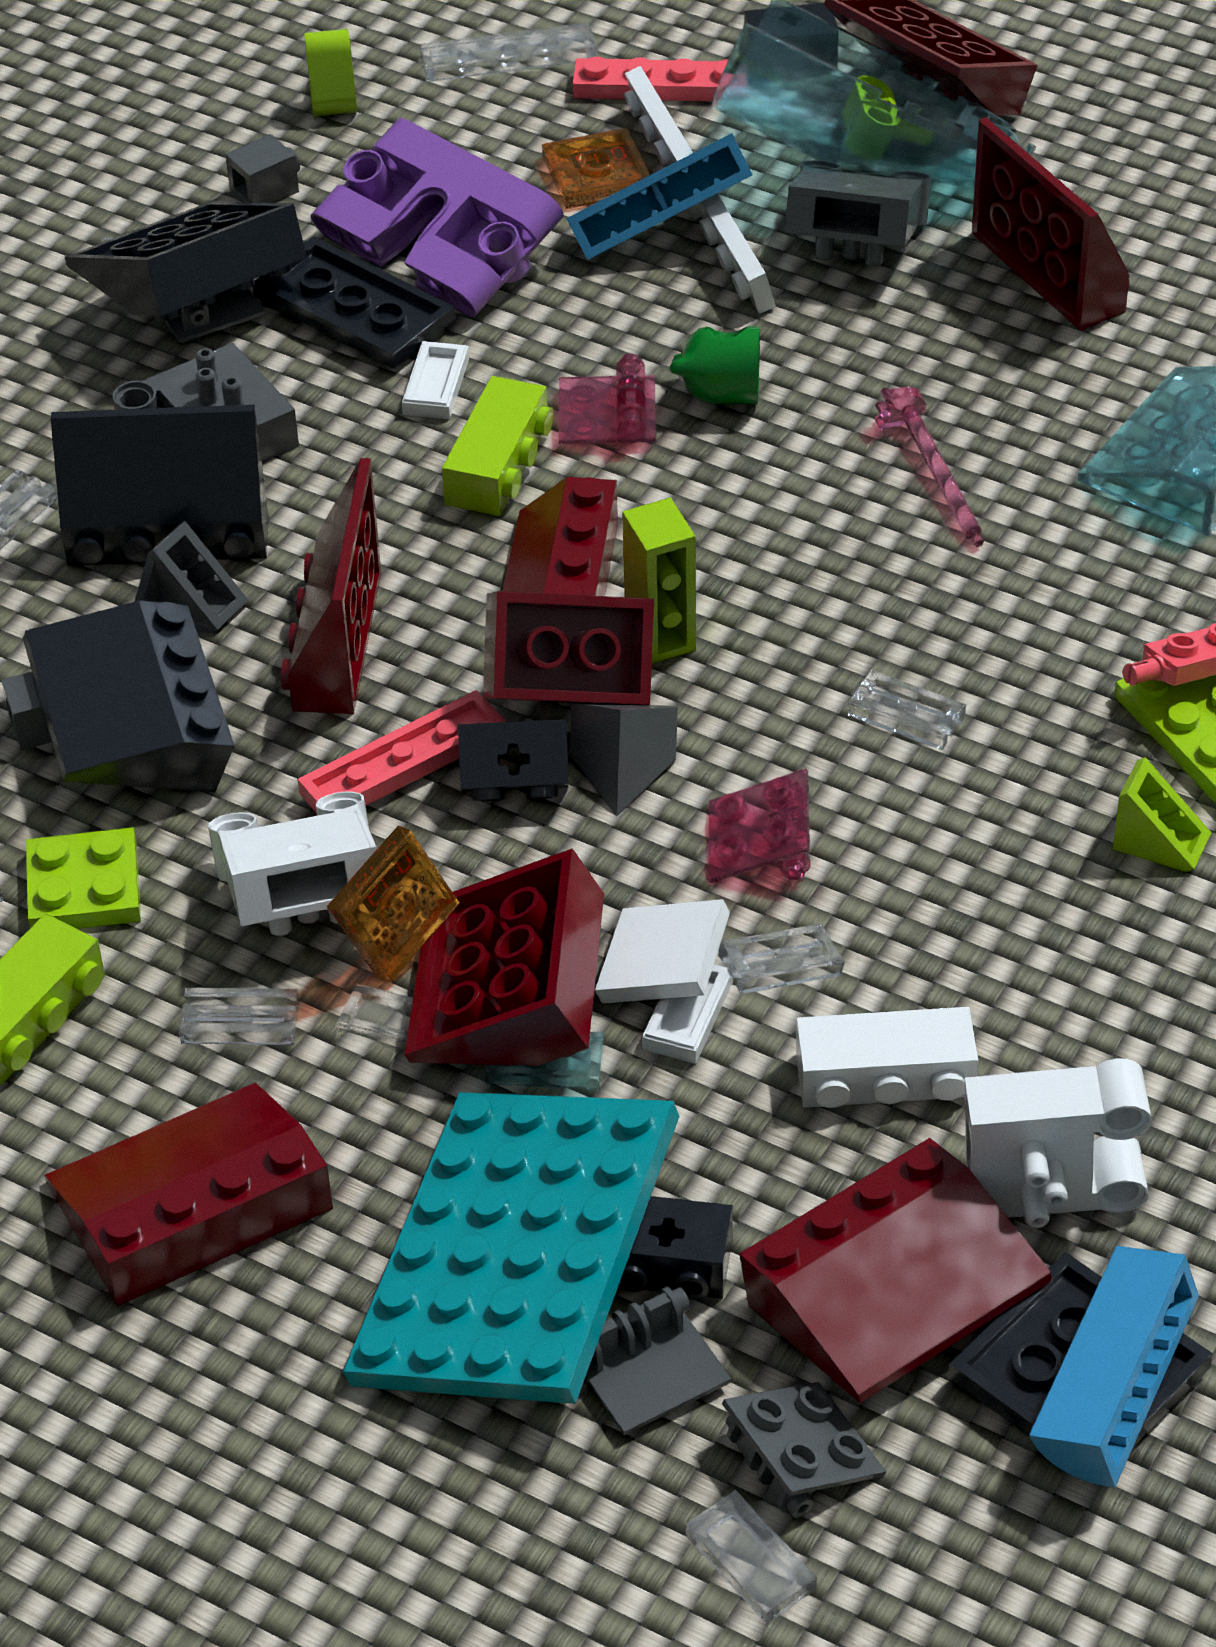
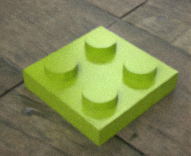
M134 827L26 839L27 902L30 928L45 913L76 929L141 922L137 841Z

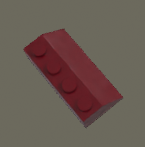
M566 477L521 509L517 520L503 591L605 596L618 528L617 480Z

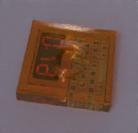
M628 128L542 144V157L566 209L595 204L650 175Z
M398 825L327 905V908L376 977L391 983L457 907L459 901L412 831Z

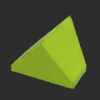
M1141 758L1136 761L1119 795L1113 850L1184 872L1194 870L1212 832L1147 758Z

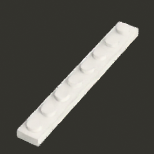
M639 66L626 72L625 76L630 91L624 93L626 103L634 118L642 116L638 119L647 141L650 143L656 140L653 145L663 168L692 154V150L642 67ZM718 193L688 208L694 220L702 217L699 223L710 246L718 244L715 250L726 273L734 271L731 277L741 300L750 298L759 314L776 307L764 269Z

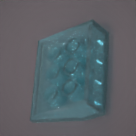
M1216 366L1175 367L1078 473V481L1209 536L1216 528Z

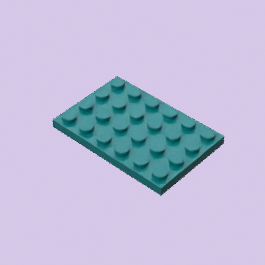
M459 1092L343 1370L350 1386L576 1404L680 1117L674 1101Z

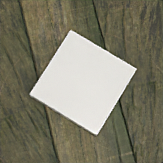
M724 900L623 908L595 988L602 1003L704 995L730 915Z

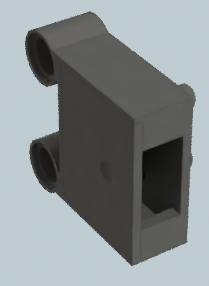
M820 160L803 161L800 165V173L788 187L784 232L816 236L814 256L819 260H830L833 257L834 238L843 239L841 256L846 260H857L860 257L861 242H866L864 262L869 266H880L883 264L884 245L905 247L918 225L927 223L932 177L915 171H895L891 173V178L841 172V165Z
M234 343L214 351L208 348L201 349L196 353V358L142 381L123 383L113 392L114 410L255 404L262 462L299 446L295 409Z

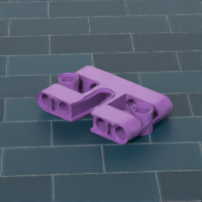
M398 118L373 145L371 150L356 152L347 159L343 170L347 182L344 185H337L313 211L310 218L315 227L325 237L378 267H382L402 252L419 236L405 260L406 266L413 269L417 276V280L414 283L415 286L453 305L456 310L463 314L475 317L504 283H513L526 275L530 266L528 256L558 224L564 214L559 204L541 189L409 120Z

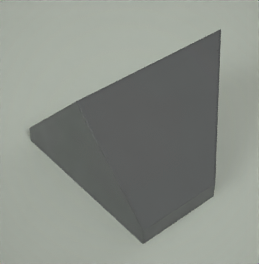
M186 521L178 525L148 553L135 601L172 602L188 605L197 633H208L218 630L249 601Z
M572 702L570 756L616 816L676 760L678 706Z

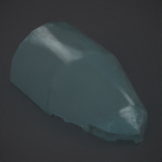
M771 0L758 28L748 23L744 24L722 73L711 106L815 160L837 163L841 165L842 170L891 176V173L895 171H915L930 175L932 177L931 182L969 188H974L978 120L987 117L1031 156L1036 149V146L1032 143H1028L1025 149L1018 143L1020 138L1015 134L1016 129L990 111L963 95H959L955 102L935 90L939 83L936 79L929 75H924L922 81L902 70L904 60L786 0ZM860 76H871L886 83L894 93L896 105L879 99L882 93L881 89L857 78Z

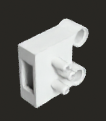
M345 791L326 795L316 802L317 816L258 827L257 817L254 814L243 812L222 815L209 823L208 830L216 874L220 880L228 883L241 926L268 921L270 932L273 935L284 936L292 930L291 916L297 915L301 923L310 924L319 919V911L328 909L330 921L335 924H343V916L347 922L352 918L350 915V905L360 903L354 894V890L379 863L377 847L369 830L364 796L361 793Z
M1116 1058L1090 1067L965 1077L966 1166L1008 1218L1025 1216V1222L1028 1226L1039 1228L1049 1222V1214L1090 1210L1125 1213L1141 1207L1147 1201L1149 1192L1139 1142L1135 1138L1144 1134L1150 1128L1152 1117L1142 1067L1138 1063L1129 1059ZM1094 1132H1100L1103 1135L1094 1140Z

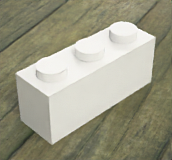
M969 1007L797 1018L796 1059L803 1108H836L842 1105L871 1103L895 1104L902 1101L933 1099L954 1100L965 1097V1077L977 1076L978 1055Z

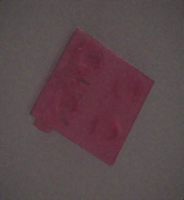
M632 353L624 355L616 365V376L559 377V444L656 442L655 375H645V364L637 355Z
M806 768L709 800L708 881L710 883L772 863L776 864L787 879L799 880L804 877L811 865L810 857L807 854L810 851L809 775Z

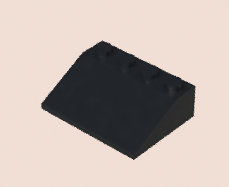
M208 202L65 256L64 258L67 267L133 315L153 316L154 321L160 322L181 316V308L190 304L193 307L214 303L219 300L218 293L225 290L237 292L255 286L254 279L260 276L270 278L284 275L291 271L290 264L307 258L294 203Z
M255 404L51 412L50 419L60 529L67 566L145 563L148 553L184 521H186L216 560L267 558L269 516Z
M135 601L25 630L23 642L63 782L216 792L235 745L188 605L172 602Z

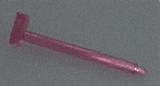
M914 387L881 389L880 392L885 401L875 404L879 415L874 418L879 429L884 430L889 427L907 426L965 537L971 539L975 547L982 546L984 543L980 536L982 529L921 418L926 410V402L920 391Z

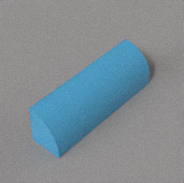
M731 133L566 219L588 260L741 182L753 174Z
M1116 1246L1029 1435L1039 1452L1064 1472L1086 1482L1116 1487L1199 1297L1185 1254Z

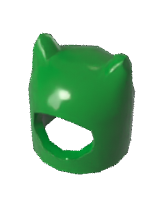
M747 326L733 333L718 332L711 327L699 328L689 336L683 353L674 356L669 367L671 373L682 376L688 393L698 401L708 404L758 405L760 326Z

